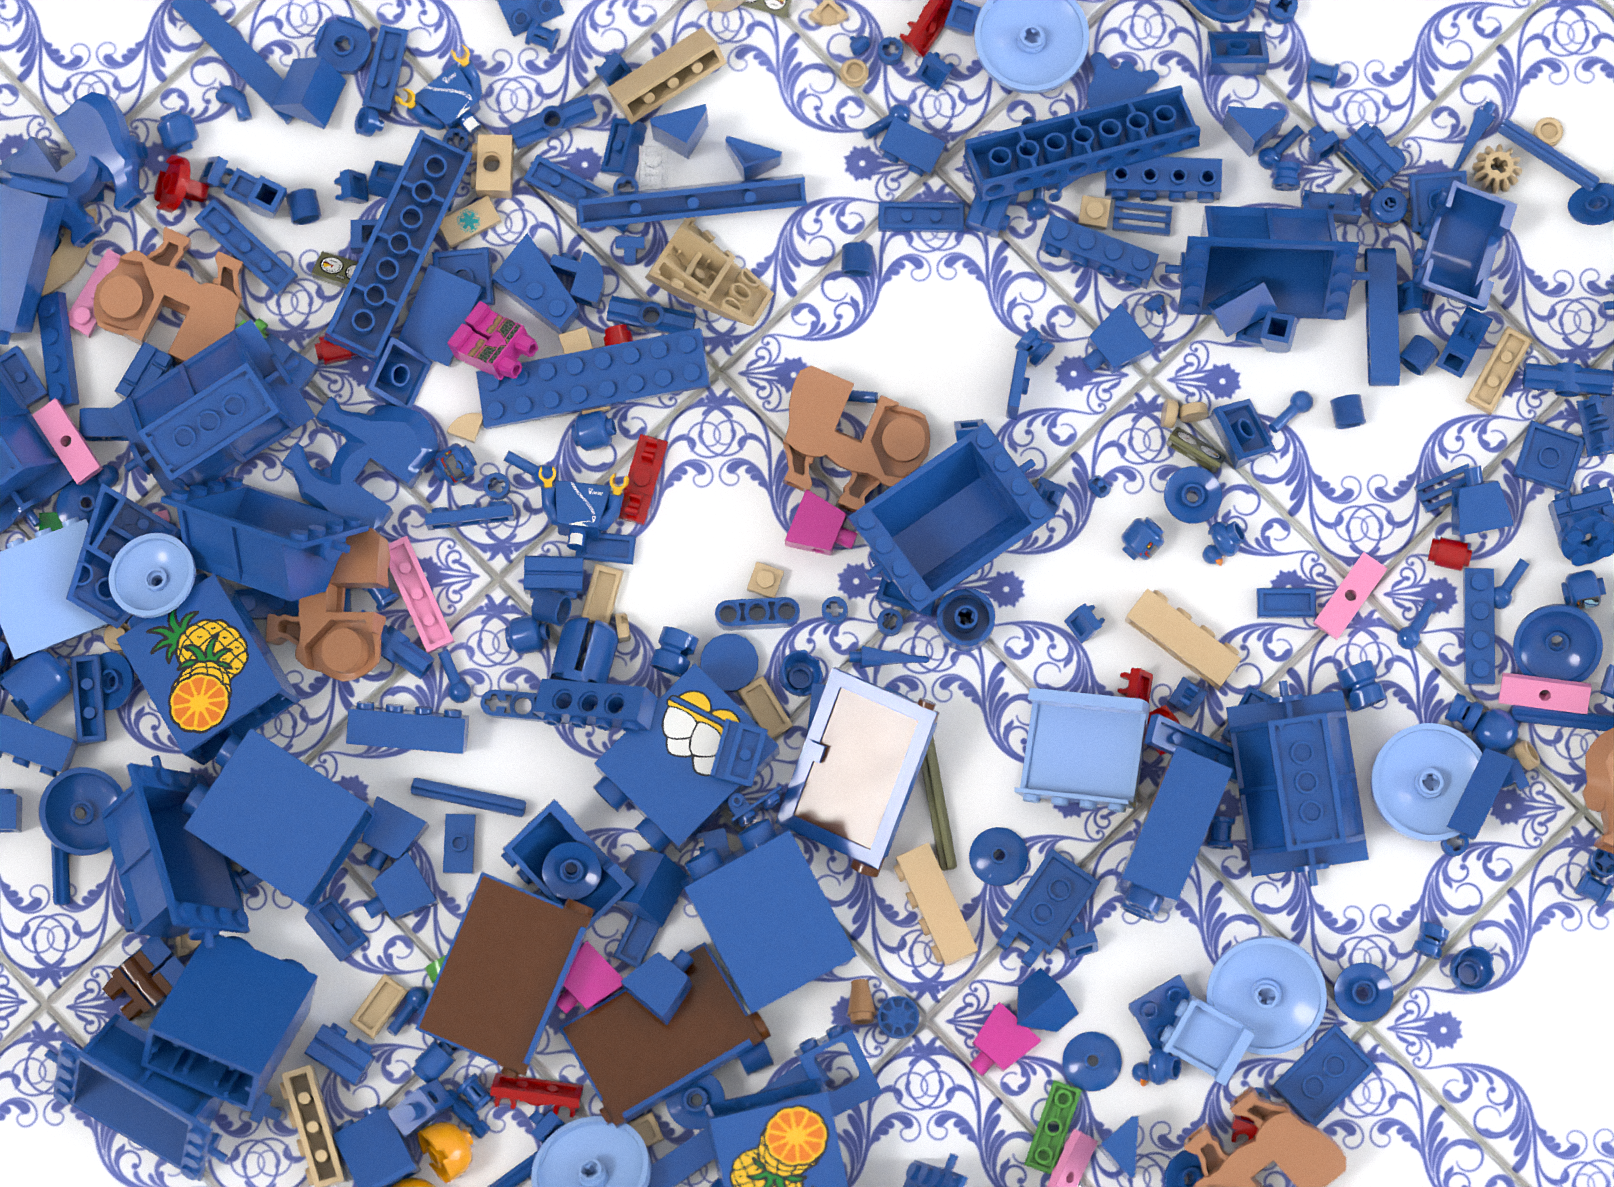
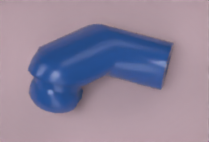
M230 85L221 86L216 91L215 97L219 103L226 104L228 102L235 107L239 122L248 121L252 118L247 97L243 92Z

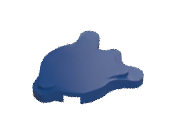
M1096 52L1090 57L1094 77L1088 88L1087 106L1092 108L1144 95L1150 88L1157 85L1159 74L1152 69L1138 71L1127 60L1122 61L1119 68L1113 69L1106 56L1101 52Z

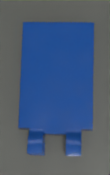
M1051 848L1001 920L1008 927L996 945L1006 952L1015 937L1030 947L1020 962L1031 968L1042 950L1048 955L1053 952L1100 881Z

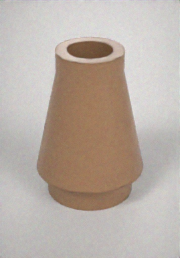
M869 980L851 981V993L847 1016L850 1017V1023L855 1025L873 1023L874 1016L877 1013L869 988Z

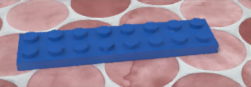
M700 328L521 363L522 370L516 379L504 376L502 380H499L493 374H488L484 371L476 372L484 428L487 430L711 387L703 332Z

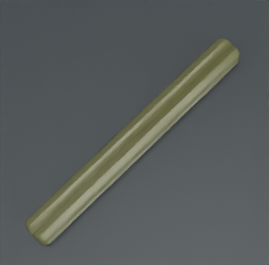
M932 736L921 768L939 866L942 871L955 869L957 863L934 737Z

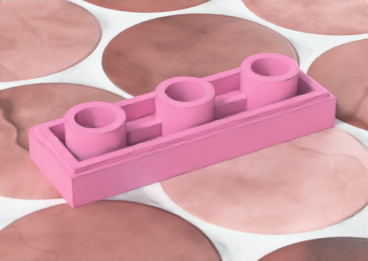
M53 399L32 415L76 484L81 486L103 469L58 399ZM71 439V444L67 446V442Z
M1363 552L1313 624L1335 640H1338L1388 568ZM1345 593H1352L1355 599L1353 601L1347 600Z
M1503 672L1498 703L1587 714L1592 687L1590 683ZM1543 690L1549 691V692L1546 693V694H1542V693H1541V691H1543Z
M1073 1129L1070 1137L1065 1142L1063 1153L1057 1165L1052 1170V1176L1047 1187H1077L1098 1141L1081 1131Z

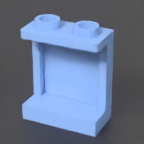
M1190 995L1187 1001L1182 999L1175 1011V1015L1178 1017L1173 1026L1167 1025L1160 1037V1041L1163 1042L1161 1045L1162 1050L1166 1053L1171 1052L1212 1075L1215 1081L1226 1086L1255 1036L1254 1030L1199 998Z

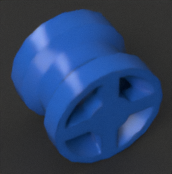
M1270 0L1267 9L1270 20L1279 25L1290 23L1296 14L1298 0Z
M1279 161L1272 164L1275 178L1271 182V188L1279 191H1295L1300 189L1298 174L1301 171V165L1299 163Z

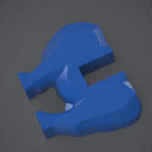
M95 92L77 99L66 111L53 118L78 154L67 165L61 166L44 139L33 136L26 141L20 150L0 164V171L5 170L51 178L68 187L60 224L71 231L73 246L84 248L104 232L99 225L95 224L94 217L85 210L84 205L97 196L105 183H113L114 207L119 212H129L147 197L139 186V158L132 146L129 128L124 115L111 96Z
M331 396L315 417L320 425L330 428L332 433L345 438V442L336 452L331 466L323 470L316 467L312 468L308 462L305 449L299 443L293 446L281 465L284 470L294 475L299 493L305 503L343 517L353 516L360 518L361 523L369 525V528L375 529L380 533L394 512L389 505L354 481L368 462L371 461L402 484L412 489L423 474L421 470L435 457L439 450L437 436L430 423L420 412L387 404L374 406L366 414L342 410L338 401Z

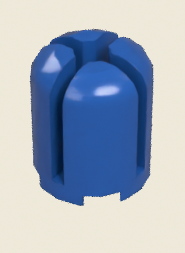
M576 617L569 619L563 625L548 679L607 684L618 645L616 631L606 622L595 621L582 671H580L590 632V618Z

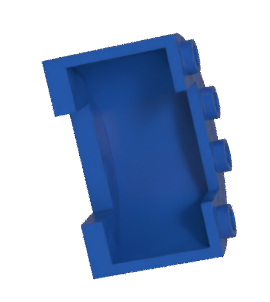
M1453 180L1447 189L1442 187L1436 199V204L1438 205L1430 223L1425 222L1421 229L1419 238L1423 239L1421 248L1416 249L1412 258V264L1416 265L1412 282L1418 288L1484 311L1487 309L1494 282L1490 281L1489 277L1501 238L1510 231L1518 204Z
M553 799L502 848L504 852L500 856L512 868L516 865L520 868L516 874L527 885L533 882L540 889L536 893L537 895L564 906L567 900L554 895L543 881V861L553 847L563 842L575 841L589 846L600 860L601 878L594 891L586 897L574 900L595 909L588 927L589 929L635 883L576 824L572 816ZM568 864L566 870L573 873L577 870V866L575 864Z

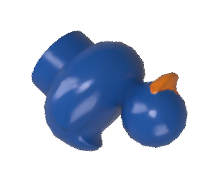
M1222 521L1214 523L1209 528L1208 535L1212 536L1215 545L1206 546L1202 552V557L1208 564L1222 566V556H1234L1239 550V545L1246 541L1241 526L1236 521L1230 524Z
M1155 1047L1149 1051L1148 1063L1138 1062L1132 1068V1076L1141 1083V1086H1146L1149 1079L1153 1084L1159 1086L1164 1085L1169 1080H1177L1179 1078L1181 1059L1178 1056H1172L1171 1052H1164L1162 1047Z

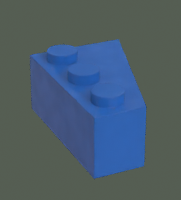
M526 233L492 276L494 286L556 333H565L580 315L578 306L529 234Z

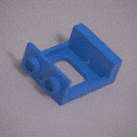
M837 1024L826 1030V1035L817 1040L815 1037L809 1038L800 1043V1048L794 1051L808 1079L821 1078L824 1083L814 1062L815 1055L837 1043L843 1042L846 1044L859 1071V1076L835 1090L827 1089L834 1117L882 1093L853 1030L847 1024L844 1026Z

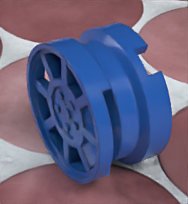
M904 996L888 998L882 1003L878 1011L877 1020L879 1028L890 1038L904 1039L909 1037L916 1030L919 1023L917 1006L912 1000Z

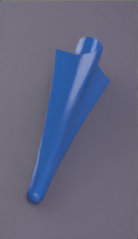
M1486 101L1482 110L1477 108L1466 140L1452 167V171H1459L1472 148L1494 121L1495 116L1492 114L1496 105Z
M863 645L860 651H849V663H860V669L893 664L928 663L930 660L927 656L890 652Z

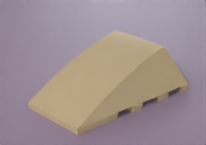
M694 217L685 218L645 276V279L697 307L722 317L754 326L774 293L747 267L741 269L734 262L736 257L729 250L723 252L713 242L715 237L708 230L702 232L694 224L696 221Z

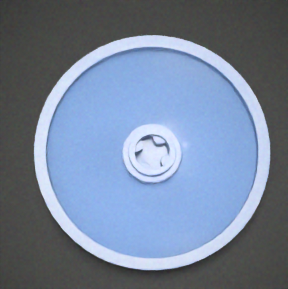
M988 0L982 7L976 21L974 44L980 64L994 81L1015 92L1039 94L1059 88L1078 72L1088 50L1089 28L1085 14L1076 0Z
M1425 723L1401 730L1381 748L1372 767L1371 793L1378 812L1395 831L1414 840L1439 842L1460 835V833L1446 826L1482 756V752L1469 737L1446 725Z
M1256 936L1244 939L1228 948L1219 957L1211 970L1207 984V1004L1254 1030L1255 1036L1249 1044L1247 1052L1273 1055L1290 1051L1303 1044L1312 1036L1320 1025L1325 1013L1327 993L1322 971L1315 959L1303 947L1288 939L1276 936Z
M603 1116L584 1117L565 1124L551 1134L543 1143L532 1166V1187H648L651 1176V1160L643 1139L630 1125L625 1123L616 1129L614 1123L607 1125Z

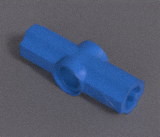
M585 94L558 106H547L540 113L508 125L519 150L547 138H558L565 131L596 119L597 114L589 95ZM550 117L560 119L559 124L554 127H550L545 123Z
M612 295L606 320L641 328L648 333L671 334L694 329L697 315L663 307L654 301L645 303ZM649 312H655L659 315V318L656 322L648 323L644 320V316Z
M1526 363L1522 378L1523 389L1551 391L1555 395L1563 397H1576L1580 394L1611 396L1614 383L1613 370L1582 368V365L1576 363H1558L1556 365Z
M384 625L381 634V656L392 664L397 663L421 680L428 673L435 659L411 643V640L391 625L389 627Z

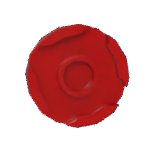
M178 155L170 156L165 161V163L170 165L166 172L160 170L155 184L154 200L159 202L156 208L172 213L182 203L183 198L196 202H206L210 187L207 184L190 179L191 170L187 158Z

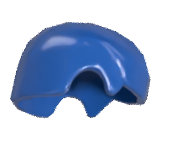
M807 650L790 652L782 660L778 670L781 686L787 692L797 697L811 695L812 683L821 684L823 677L819 660L809 655Z
M1492 708L1482 713L1471 731L1472 740L1482 753L1485 748L1505 754L1517 741L1519 736L1518 723L1509 712L1500 708Z
M1469 946L1459 950L1452 957L1449 967L1453 984L1459 990L1469 993H1477L1487 988L1495 975L1492 964L1494 960L1493 955L1484 947Z

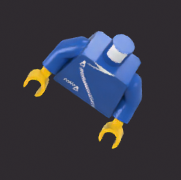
M461 44L464 49L462 57H456L453 49L450 52L451 56L460 63L459 66L455 62L416 94L410 89L402 88L408 95L407 100L403 102L399 96H395V101L400 105L407 106V111L422 126L438 131L443 129L448 131L461 126L471 136L482 126L474 114L481 109L479 101L483 94L481 78L472 60H468L470 57L469 49Z
M541 466L539 478L544 482V485L541 486L542 508L550 524L557 526L559 535L568 536L567 547L574 551L584 550L586 538L598 539L601 531L608 530L620 516L624 497L622 489L629 484L628 476L624 477L622 486L617 485L615 482L617 473L610 477V486L556 480L554 485L552 484L556 477L554 466H552L553 475L550 478H545L542 475Z

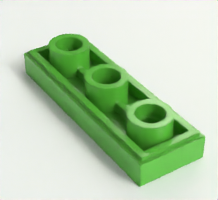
M1053 1080L1024 1163L1025 1166L1052 1175V1170L1058 1161L1082 1090ZM1050 1122L1058 1124L1059 1129L1056 1133H1051L1048 1130Z

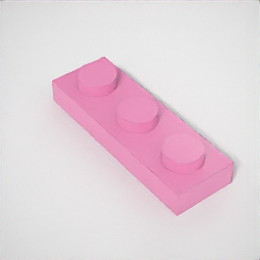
M107 249L68 313L70 327L88 338L91 337L97 327L93 306L97 284L117 267L121 257L110 249Z

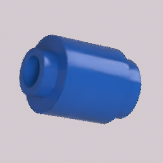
M434 1040L415 1060L416 1064L412 1067V1070L425 1083L439 1079L456 1061L452 1056L455 1050L446 1042L441 1041L438 1043Z

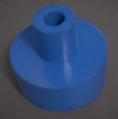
M364 106L357 113L355 132L359 135L371 137L376 130L382 131L385 123L379 119V113L376 109Z

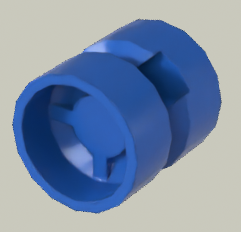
M663 626L658 640L661 647L655 649L649 665L661 672L680 678L689 668L690 661L688 656L694 655L699 638L685 631Z
M1372 660L1357 663L1336 674L1341 688L1348 690L1346 700L1351 712L1368 708L1387 699L1382 684L1375 682L1378 674Z

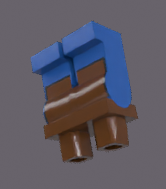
M150 936L145 944L111 972L113 977L102 988L112 1001H115L125 991L132 999L120 1010L131 1022L144 1014L147 1016L151 1015L155 1009L163 1005L186 968L160 937Z

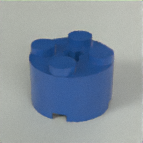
M973 588L954 590L942 599L937 610L936 630L946 645L958 651L971 652L983 646L992 635L995 625V611L991 600L984 593ZM967 614L970 615V622L972 624L966 623L963 625L960 623L961 618L959 616L965 617Z

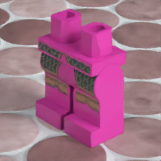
M481 301L465 319L467 325L462 323L447 342L456 359L488 374H493L499 380H502L504 376L516 379L522 370V365L517 359L521 354L529 358L533 357L539 348L536 341L528 335L523 325L515 323L509 318H504L492 311L487 304Z

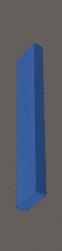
M174 0L170 3V6L286 125L295 118L272 108V104L284 79L206 0Z

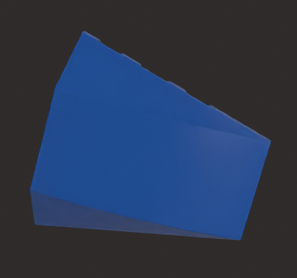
M101 483L66 599L118 629L131 614L117 604L109 588V572L114 558L128 542L145 534H168L183 543L181 529ZM163 579L158 580L155 586H159Z

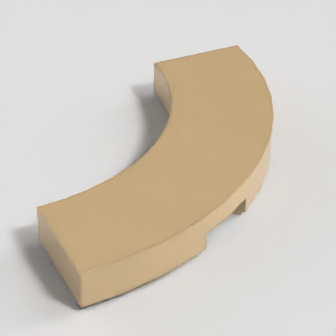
M96 208L87 209L86 211L92 217H94L95 224H97L98 218ZM66 228L60 246L51 257L42 296L54 293L79 273L85 264L91 247L94 245L95 239L84 248L73 246L71 231Z

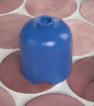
M44 650L29 654L0 675V687L3 691L6 689L13 697L11 700L13 705L27 721L29 720L31 724H34L70 693L72 685L71 678L67 672L71 667L61 655L55 658L50 652Z

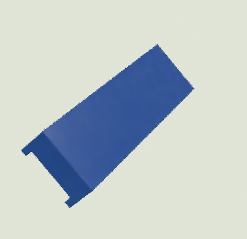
M1179 85L965 140L963 159L980 201L985 202L1199 147L1201 129L1199 125L1196 126L1183 96V88Z
M421 129L325 332L324 340L374 363L379 358L473 155L469 151L465 152L430 136Z

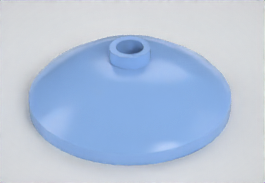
M150 533L139 536L128 542L118 552L112 562L109 572L111 594L117 604L131 615L142 618H154L165 615L181 605L189 595L196 575L194 558L184 543L171 535ZM163 579L159 586H155L158 580Z

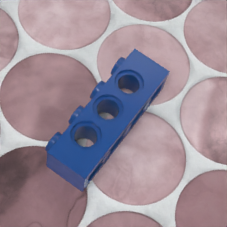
M542 678L533 712L543 719V723L550 726H560V723H565L580 729H584L588 725L595 726L604 731L620 728L625 732L637 733L638 730L650 731L658 697L643 686Z

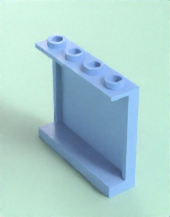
M78 517L69 519L62 523L63 528L53 532L51 527L34 533L35 539L24 542L23 538L6 544L8 549L0 552V626L15 662L29 654L47 650L110 625L66 599L88 528L86 519L81 521Z
M1029 688L1028 700L1033 702L1021 785L1020 788L1015 787L1014 792L1022 796L1023 801L1030 803H1040L1041 799L1051 800V804L1058 806H1068L1069 802L1080 803L1079 807L1095 810L1097 805L1108 806L1109 811L1125 813L1126 808L1135 809L1150 704L1144 699Z

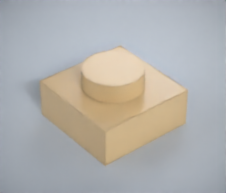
M1083 195L1078 224L1089 228L1106 230L1111 200Z
M756 562L747 591L766 598H775L784 571Z

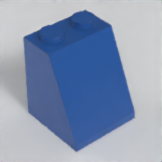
M378 1104L363 1112L364 1118L357 1122L350 1119L337 1126L339 1132L333 1134L357 1187H391L400 1180L407 1179L422 1171L405 1137L388 1115L390 1109L387 1106L381 1108Z

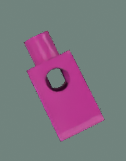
M806 490L785 538V545L831 556L836 543L852 549L858 533L843 527L846 521L845 512L811 491Z
M587 941L576 955L564 984L566 990L559 996L556 1004L565 1014L578 1003L586 1010H589L624 988L621 983L623 978Z
M998 1002L972 1042V1045L980 1053L969 1065L981 1076L993 1064L1003 1072L1036 1047L1041 1039L1028 1027L1017 1026V1017Z

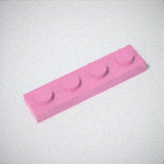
M408 536L389 543L391 557L389 568L427 653H432L454 643L455 641Z

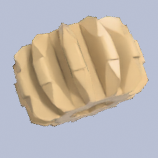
M1498 144L1495 151L1491 146H1487L1485 154L1480 152L1477 154L1476 159L1478 162L1473 164L1472 170L1478 172L1474 176V181H1484L1481 186L1482 190H1485L1489 185L1492 186L1491 191L1493 194L1497 193L1499 187L1503 192H1508L1510 189L1509 184L1515 186L1519 180L1516 176L1522 173V168L1516 166L1520 162V157H1510L1513 153L1512 148H1509L1505 153L1503 152V146ZM1493 165H1494L1496 168H1502L1501 173H1500L1498 170H1494V171H1493V170H1492Z

